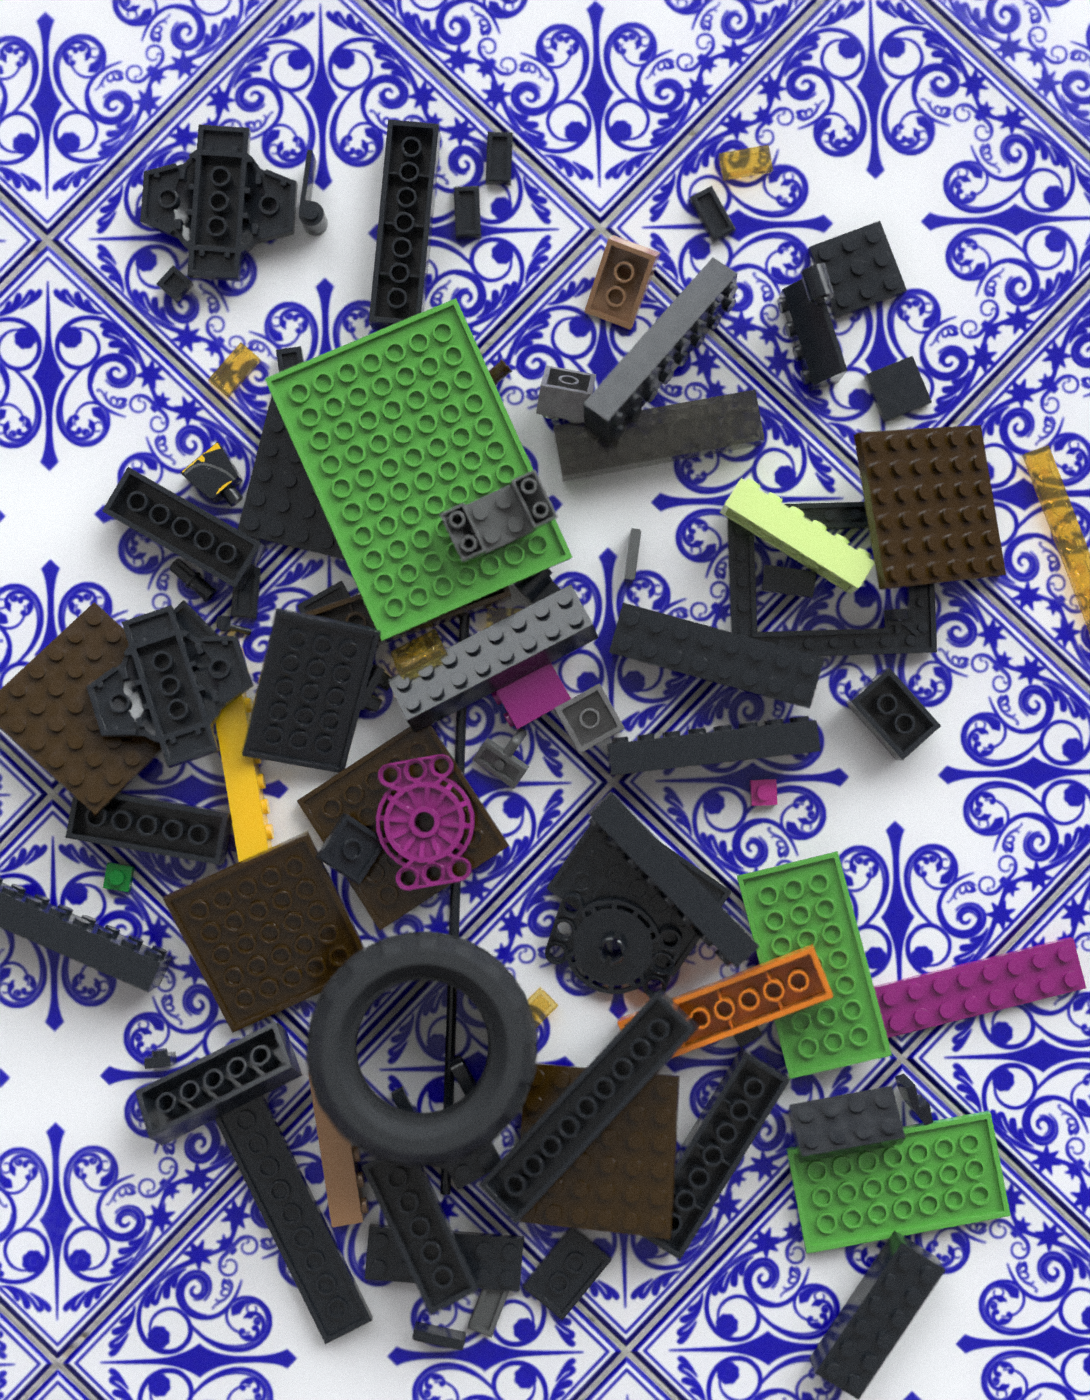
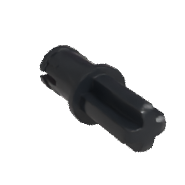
M176 559L171 564L170 571L186 584L185 587L187 589L191 588L205 602H208L217 592L215 588L200 577V572L196 573L181 559Z

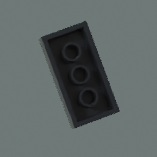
M892 1086L789 1105L788 1115L800 1163L901 1145L906 1138Z

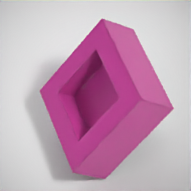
M776 779L750 780L751 806L778 805Z

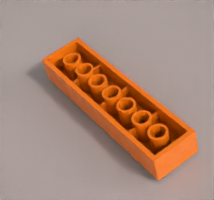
M813 944L671 998L700 1026L672 1058L832 998L833 992ZM638 1011L623 1016L618 1020L617 1023L620 1030L625 1027Z

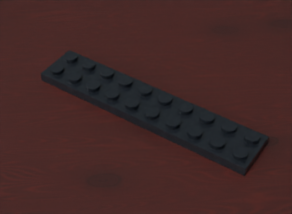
M264 1095L216 1118L215 1121L325 1344L372 1321L373 1316Z

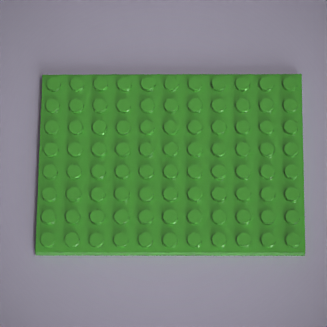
M456 298L265 378L376 629L381 631L380 639L382 642L572 559L556 519L523 538L484 556L465 562L461 561L443 524L440 513L462 503L467 505L510 485L511 480L533 471Z

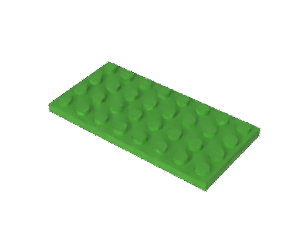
M838 851L737 875L753 940L760 946L756 950L759 963L762 964L813 944L833 992V997L774 1019L789 1079L892 1056Z
M984 1111L935 1120L928 1125L919 1123L903 1126L906 1138L901 1145L803 1163L799 1162L796 1146L786 1148L806 1253L889 1239L894 1230L905 1236L1011 1216L991 1113Z

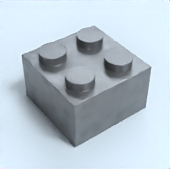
M546 365L540 385L536 414H541L548 419H555L556 417L567 419L575 424L584 422L583 403L593 393L596 374Z
M600 683L554 708L579 754L625 729Z

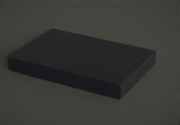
M568 1228L523 1283V1288L563 1320L610 1263L612 1257L577 1228Z

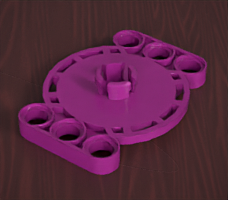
M439 754L383 765L378 772L379 781L384 786L389 787L378 806L376 831L386 853L396 863L403 866L397 872L396 882L404 890L463 881L470 876L472 871L470 862L461 857V855L466 851L472 840L475 827L474 811L471 801L464 790L454 781L447 778L454 769V763L447 755ZM441 758L447 760L449 764L448 771L443 774L438 773L434 768L435 762ZM414 763H419L423 767V774L419 778H413L409 773V768ZM390 767L394 768L398 773L396 781L392 783L387 782L383 777L384 771ZM443 781L449 783L446 787L441 785ZM454 787L458 790L465 801L460 802L451 789ZM394 790L398 791L394 796L391 794ZM388 799L390 802H389V804H388V806H387V808H386V812H385V816H384V815H381V814H382L383 806H384L386 800ZM465 806L468 807L470 813V823H466L463 809ZM422 812L430 813L435 820L434 827L429 832H425L416 826L417 818ZM381 821H384V830L387 836L385 838L381 831ZM465 828L470 829L465 844L462 845L460 841L464 835ZM390 842L393 849L397 851L399 855L396 856L394 853H392L386 843ZM455 848L460 850L457 855L452 853ZM405 857V858H407V859L410 860V861H408V862L406 863V862H404V861H402V860H403V858ZM455 862H463L466 865L467 872L464 876L458 877L453 873L452 867ZM431 866H436L441 871V877L437 881H431L427 877V870ZM404 871L414 873V884L407 886L402 882L401 875Z

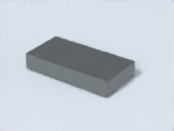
M631 528L624 582L632 583L635 580L641 538L640 529Z
M481 1289L468 1324V1329L492 1337L509 1291Z

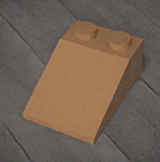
M614 235L608 238L584 312L631 330L653 277L660 252Z

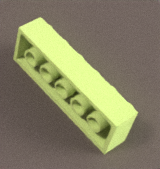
M742 478L740 479L720 511L721 514L805 567L817 572L818 575L845 592L851 594L859 589L875 564L870 559L871 555L861 548L857 550L848 545L849 541L838 534L833 536L828 533L825 525L816 520L811 522L804 518L805 514L798 508L793 506L788 508L782 504L783 500L779 496L771 492L769 494L764 493L759 489L760 485L748 478L746 481Z

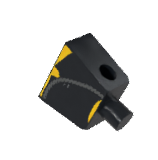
M216 442L180 472L215 503L224 498L233 507L243 499V496L236 489L243 480L228 453L219 442Z

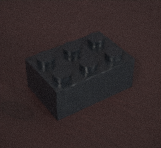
M890 668L883 669L846 702L847 706L895 760H904L941 727L938 721Z

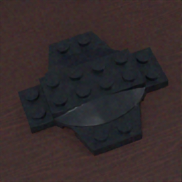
M198 125L197 150L189 154L190 158L184 164L176 165L174 163L144 171L140 222L147 227L180 240L189 251L187 271L189 278L240 281L241 260L244 259V255L252 250L256 244L294 235L298 184L295 180L259 167L255 159L249 155L250 128Z
M172 605L123 621L122 625L129 646L124 652L125 657L122 663L116 668H111L87 686L101 735L103 737L145 736L156 743H160L168 768L219 752L220 750L213 732V725L223 708L254 686L238 637L203 636V638H196L189 634V632L180 629Z

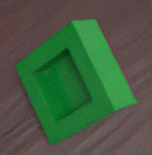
M108 862L103 888L130 892L135 866Z

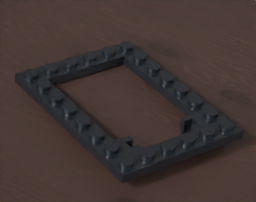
M865 502L784 504L788 508H791V506L798 508L805 514L804 518L811 522L816 520L827 527L826 530L869 528ZM727 518L730 631L732 633L816 656L937 652L935 584L907 587L908 609L884 610V628L757 632L754 534Z

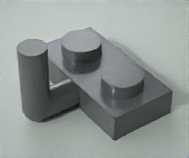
M519 729L505 749L487 737L472 760L514 789L530 767L513 755L526 737L527 732L524 729Z

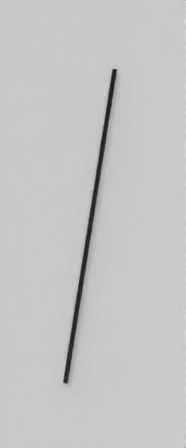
M470 614L459 617V642L469 637ZM467 706L456 711L455 762L463 774L465 773ZM461 881L453 882L450 888L449 935L459 937ZM448 984L443 1109L454 1104V1074L448 1060L455 1057L457 989ZM441 1168L440 1194L449 1195L451 1194V1176L447 1169Z

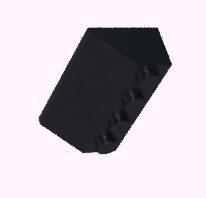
M800 279L782 289L777 299L780 313H784L787 320L785 329L788 337H792L795 345L793 347L795 360L800 361L803 369L800 371L802 382L804 385H808L809 391H813L838 383L848 370L827 305L816 307L815 303H809L803 280Z

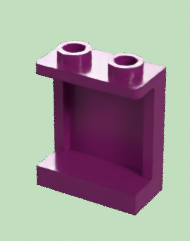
M551 663L491 693L498 705L503 703L507 712L503 715L510 728L515 725L517 730L571 699Z

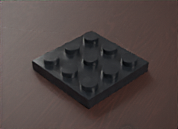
M881 221L809 246L808 248L813 265L826 264L834 296L829 303L834 319L907 292Z

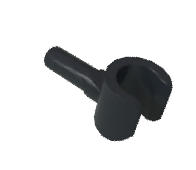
M217 616V628L220 631H236L251 635L252 629L231 625L230 616Z

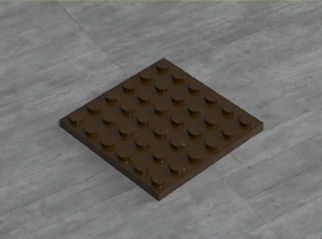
M981 425L869 431L854 434L879 590L1006 575Z
M94 602L0 689V729L90 812L97 816L162 752L160 743H156L145 736L103 737L101 735L87 686L111 668L118 667L125 657L124 652L129 644L124 628Z
M432 725L416 733L411 726L297 800L323 843L343 813L348 814L377 834L376 815L378 806L389 787L384 786L379 781L378 772L380 768L388 763L439 754L447 755L454 763V769L447 778L454 781L464 790L471 801L474 811L475 827L472 840L461 857L470 862L473 870L510 846ZM443 758L438 759L434 764L435 770L440 774L446 773L449 769L448 761ZM419 763L412 764L409 768L410 775L413 778L421 777L423 767ZM390 767L384 771L383 777L387 782L392 783L396 781L398 773L394 768ZM445 781L441 783V785H443L444 787H446L449 784ZM453 787L451 791L458 797L459 801H465L460 792ZM394 790L391 794L394 796L398 791ZM388 799L383 806L381 815L385 816L386 808L390 802ZM465 806L463 807L466 823H470V813L468 807ZM422 812L417 818L416 826L425 832H429L433 829L435 820L430 813ZM381 821V831L385 838L387 836L384 830V821ZM465 828L464 835L460 841L462 845L465 844L470 829ZM390 842L386 843L391 852L398 856L399 853L393 849ZM384 848L360 885L346 878L379 930H382L452 883L413 890L401 889L397 885L396 875L403 866L396 863L386 853ZM455 848L452 853L457 855L460 850ZM404 857L402 861L407 863L410 860ZM455 862L452 871L456 876L462 877L466 874L467 867L463 862ZM436 866L429 867L427 877L431 881L439 880L441 877L440 869ZM404 871L401 875V880L405 885L410 886L415 882V875L411 871Z
M308 831L167 894L163 898L232 1033L321 993L338 969L353 955L365 948L324 863L315 857L318 851Z
M545 1063L536 1064L535 1076L522 1107L521 1138L587 1067ZM656 1074L519 1222L670 1239L672 1235L680 1076Z

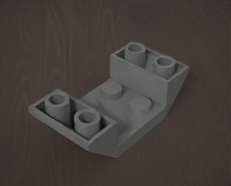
M535 470L511 480L510 485L467 505H464V503L459 504L439 514L462 562L491 553L535 532L558 518Z

